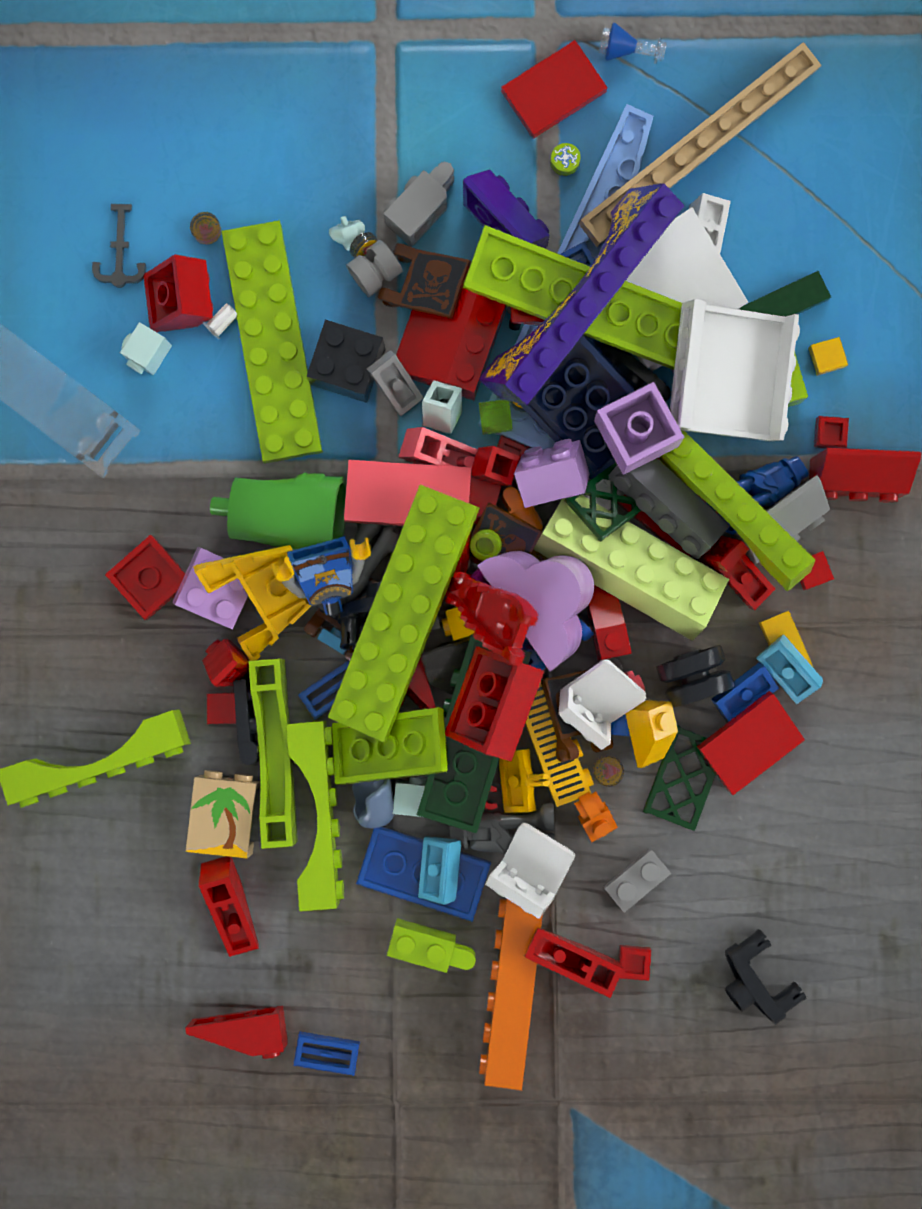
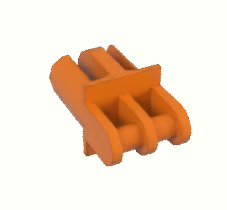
M507 487L503 492L502 501L508 513L542 530V520L533 506L525 508L518 491L514 487Z

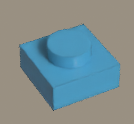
M335 627L332 628L331 632L327 629H322L317 639L345 655L347 650L340 648L341 631Z

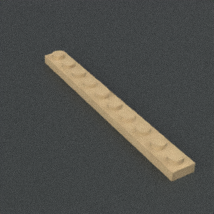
M804 42L801 43L583 217L578 224L595 246L598 247L608 237L612 223L610 212L629 189L665 183L669 189L672 188L814 74L822 65Z

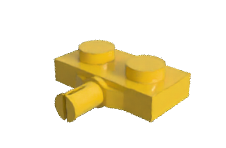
M530 749L515 750L512 761L499 758L504 813L536 811L534 787L549 786L550 780H543L550 778L547 773L533 774Z

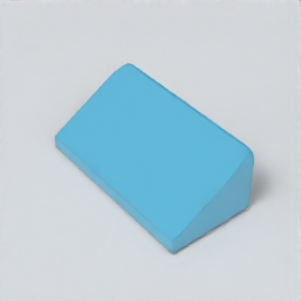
M785 635L780 636L756 657L796 704L822 686V677Z
M424 837L418 898L443 905L456 900L461 852L460 840Z

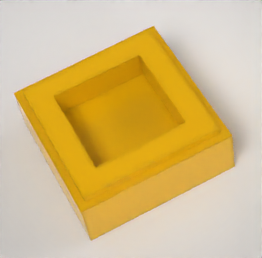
M840 337L812 344L808 347L817 376L848 366Z

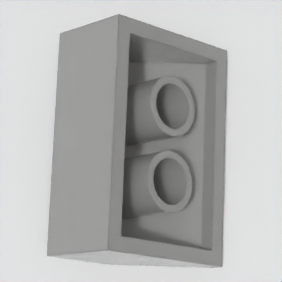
M816 475L799 485L765 511L798 541L801 538L798 533L807 527L811 531L825 521L822 515L828 512L830 507L821 480ZM738 533L731 535L729 537L743 541V543L750 549L746 553V556L753 562L754 565L759 562V564L763 566L757 558V556L751 550V548L747 545V543L742 539V537Z

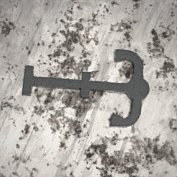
M111 204V210L118 212L117 241H111L110 246L111 248H116L115 272L111 275H101L100 262L92 263V272L98 281L112 283L115 287L122 288L127 283L141 282L146 273V264L137 263L139 271L134 276H126L123 273L124 248L129 249V242H124L125 212L132 211V205Z

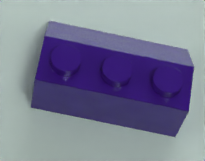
M489 169L467 176L463 180V205L483 227L485 225L544 249L548 246L549 229L542 220H535L529 213V207L522 198H516L509 191L510 187L502 176L498 175L496 177Z

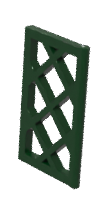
M616 462L587 482L584 494L567 497L564 500L599 541H603L641 512L633 498L617 495V488L613 481H610L611 493L596 490V484L603 479L609 480L608 475L618 465ZM581 495L590 496V509L581 507L576 499ZM596 497L611 500V513L596 510ZM617 502L630 504L632 510L625 516L618 515ZM596 517L611 519V526L603 532L596 524Z
M677 725L678 733L660 763L643 812L695 831L716 773L709 764H705L695 740L703 742L707 738ZM678 734L688 737L692 747L676 754L674 745ZM695 752L701 768L685 774L679 758ZM674 761L681 777L665 784L662 777L666 766ZM704 772L706 781L701 793L695 795L688 779ZM684 782L690 798L674 804L667 788ZM663 791L670 807L661 811L651 808L656 793ZM693 802L695 810L691 821L682 820L677 809Z

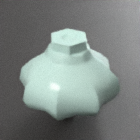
M346 216L340 217L342 223L330 228L329 235L337 243L343 244L347 251L358 248V240L365 231V225L360 220L347 221Z

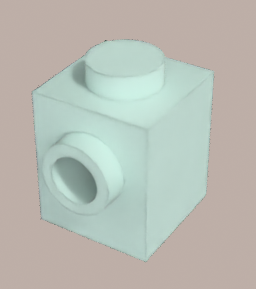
M139 322L133 333L125 337L120 353L128 360L126 365L134 371L142 374L145 370L154 375L172 345L165 337Z
M433 380L422 401L423 426L451 434L462 414V388Z
M410 776L409 781L397 780L393 814L421 817L417 815V811L428 778Z

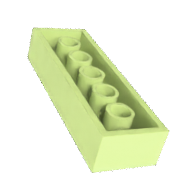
M583 495L576 499L581 507L590 509V499ZM565 498L561 500L533 550L547 558L568 555L581 560L589 568L593 576L594 585L692 641L706 628L729 581L728 578L630 522H626L603 541H599L564 501ZM596 503V510L611 513V511ZM596 517V524L604 532L611 526V519Z

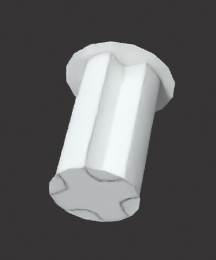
M226 303L207 323L203 322V324L216 338L220 339L219 335L237 318V313Z

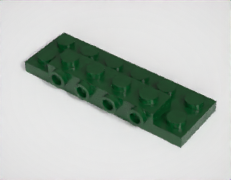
M471 634L461 670L455 668L450 686L455 687L452 700L446 698L443 705L444 717H446L444 723L445 731L476 646L489 650L483 647V643L476 640L473 634ZM523 650L525 654L523 663L528 665L532 652ZM445 736L448 772L423 775L428 777L417 815L477 834L499 758L484 754Z

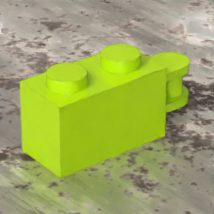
M397 918L387 952L388 957L447 973L449 966L469 970L474 967L476 962L475 951L469 946L455 943V934Z

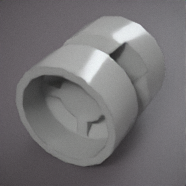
M378 240L367 248L366 256L358 255L346 264L352 278L368 297L382 288L384 280L390 282L403 272L398 260L382 240Z

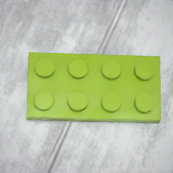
M436 707L398 713L386 742L377 740L339 722L332 723L334 778L336 785L448 772L443 708Z

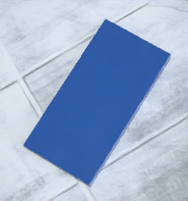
M384 826L373 829L356 884L473 922L491 861L460 852L456 900L445 905L418 898L424 839Z

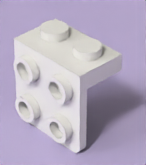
M602 660L560 689L559 715L564 722L571 724L581 732L587 741L594 743L602 750L611 744V723L646 700V692L611 661Z
M522 823L518 827L502 862L490 874L485 885L495 890L498 895L520 906L525 912L540 919L554 900L575 859V854L531 825Z

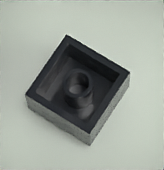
M325 319L306 376L310 385L367 403L374 384V379L367 368L383 356L385 350L383 337Z

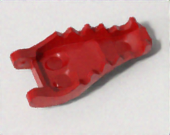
M454 572L452 577L454 582L449 588V594L445 602L456 606L458 611L462 612L459 618L465 621L464 626L475 631L473 637L481 641L483 647L505 657L508 662L515 666L521 665L525 656L521 648L529 626L536 625L539 617L536 610L526 599L515 593L477 581L465 572Z

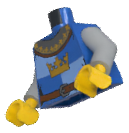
M345 537L289 551L287 552L288 557L284 558L285 563L283 565L275 566L272 563L271 567L276 579L281 581L294 595L302 599L307 598L312 606L322 604L324 613L332 616L339 614L343 610L340 598L353 594V585L359 581L365 560L371 555L368 538H364L365 541L359 545H356L354 539H351L349 547Z

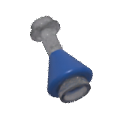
M613 23L611 28H603L599 53L606 54V61L632 53L653 56L654 63L656 64L657 61L663 62L667 42H661L662 38H659L657 44L636 40L618 24Z

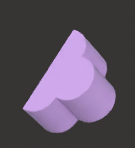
M510 551L488 558L477 565L491 586L521 596L536 610L539 615L535 626H529L526 638L549 671L576 652L582 639V627L577 614L588 606L594 593L593 576L589 568L581 560L568 555H559L539 562L537 558L527 552Z

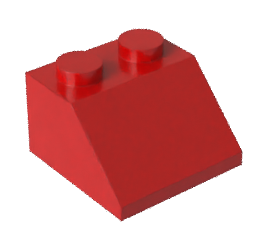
M174 254L144 274L150 329L155 332L193 328L213 318V303L209 289L210 277L207 272L205 259Z

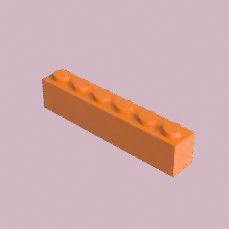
M500 898L498 917L503 918L502 930L496 929L494 948L499 949L498 961L492 960L490 980L496 981L494 992H488L486 1011H491L492 1014L491 1022L484 1024L483 1042L488 1043L487 1055L481 1054L479 1074H484V1086L522 1090L537 963L525 958L524 955L537 927L541 928L543 915L538 919L534 915L525 912L520 906L509 899Z

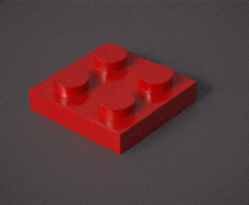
M149 535L110 569L105 576L144 620H148L175 597L186 572L157 539Z

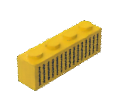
M540 682L525 725L543 774L547 773L550 777L546 780H550L548 788L556 807L578 800V797L587 792L591 794L589 787L593 786L594 783L588 768L582 769L579 757H582L583 753L577 739L572 741L579 750V757L565 762L558 761L556 757L557 739Z

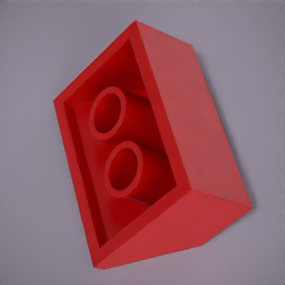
M826 448L810 459L809 479L816 475L820 478L827 500H836L838 496H849V501L860 502L867 501L868 497H879V502L894 503L898 502V498L910 493L921 460V452Z
M476 646L448 722L445 736L484 754L512 761L544 671L524 663L515 666L508 662L505 657Z

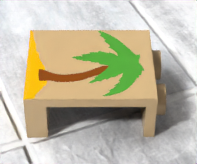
M205 770L204 775L194 777L185 852L237 858L250 857L253 854L254 842H250L255 795L256 789L260 788V781H253V775L235 774L234 778L222 777L223 772Z

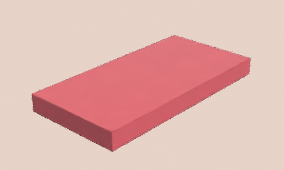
M348 460L344 522L404 526L420 484L469 503L471 467Z

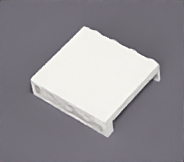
M692 207L672 221L626 280L680 303L700 299L706 300V305L738 310L748 303V300ZM637 356L640 362L647 368H650L651 371L662 366Z
M693 299L682 303L670 412L680 430L761 441L784 440L789 424L787 419L788 404L792 398L791 377L796 366V357L794 356L795 344L800 334V327L798 325L799 315L793 314L784 317L706 305V300Z

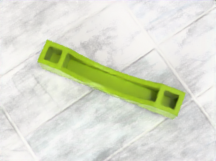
M681 430L684 439L679 447L660 456V461L693 492L711 505L736 530L764 568L788 592L811 572L815 559L685 431Z
M285 659L248 661L250 690L256 718L260 759L259 820L261 849L291 847L298 842L293 764L292 759L288 756L286 724H290Z
M180 709L171 710L143 720L135 734L121 748L93 764L63 766L51 764L37 758L25 760L0 769V783L7 805L19 803L20 808L38 803L37 796L48 793L49 798L67 793L66 786L77 783L78 787L81 788L96 783L95 776L106 773L107 777L110 778L125 773V766L135 763L136 767L140 768L154 763V756L164 753L165 757L169 758L184 752L182 747L191 744Z
M327 720L286 724L288 756L299 766L312 790L317 810V835L314 849L306 868L297 880L299 912L337 909L340 899H344L343 880L338 881L337 868H342L341 849L336 850L335 837H340L339 819H334L333 807L338 805L337 789L331 788V776H334V757H329L328 745H333L332 727H327Z

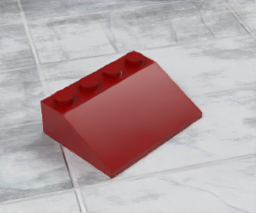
M462 288L452 319L412 310L396 356L412 380L431 386L433 380L462 388V397L475 401L481 384L479 378L487 367L507 310V305Z

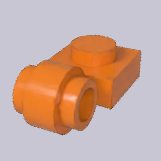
M596 791L592 794L587 792L578 797L579 801L574 803L580 814L577 817L591 843L618 828L605 802L601 801Z

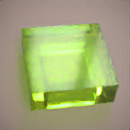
M497 400L479 403L482 435L513 430L509 401Z

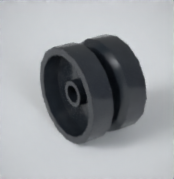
M721 645L703 650L699 648L673 657L674 660L656 666L660 681L669 683L681 679L682 683L668 688L665 692L667 701L672 702L673 708L717 695L735 687L730 671L709 672L710 669L722 665L726 660Z

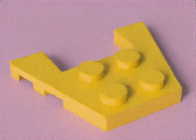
M291 545L193 566L194 572L208 594L235 579H239L264 621L263 624L237 637L240 646L250 661L258 660L261 657L260 653L268 645L272 646L279 639L278 635L289 624L293 625L312 606L307 598H298L288 590L281 581L276 579L272 570V563L275 566H281L285 563L284 558L288 557L287 552L293 551Z

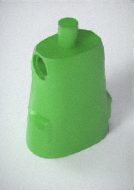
M307 472L301 473L295 478L279 480H254L235 477L231 487L230 498L212 497L210 513L211 515L227 516V532L230 539L254 541L276 548L291 545L293 550L344 537L347 483L344 477L325 476V474L319 473L308 474Z

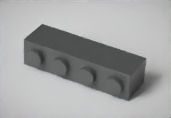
M658 458L624 475L617 465L608 475V479L611 482L613 481L617 489L622 491L627 497L633 498L636 501L637 507L645 512L659 525L662 531L673 538L695 560L706 553L730 526Z

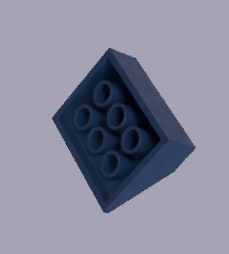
M582 335L529 404L519 405L555 442L564 439H571L572 442L580 440L590 473L589 478L593 479L616 462L594 422L597 410L638 389L590 337Z

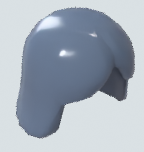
M389 779L352 784L356 801L353 813L359 825L365 828H379L385 826L393 819L395 815L393 814L394 795Z

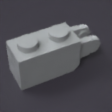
M441 162L429 174L423 170L418 177H411L404 187L405 191L398 198H392L385 206L383 213L385 225L410 247H413L447 210L446 192L454 183V169L451 163Z

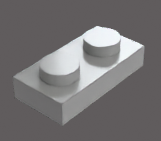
M391 350L367 368L389 403L400 416L424 399L397 356Z
M649 848L603 887L625 913L671 873L652 849Z

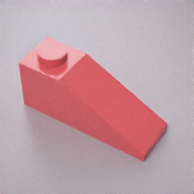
M417 427L406 430L398 457L412 463L414 460L430 465L471 467L472 469L477 449L424 427Z

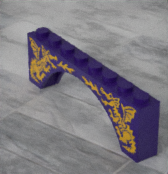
M665 183L631 188L626 192L610 212L612 216L611 228L600 253L577 286L548 318L516 345L497 355L482 374L479 380L499 399L524 405L529 404L685 205Z

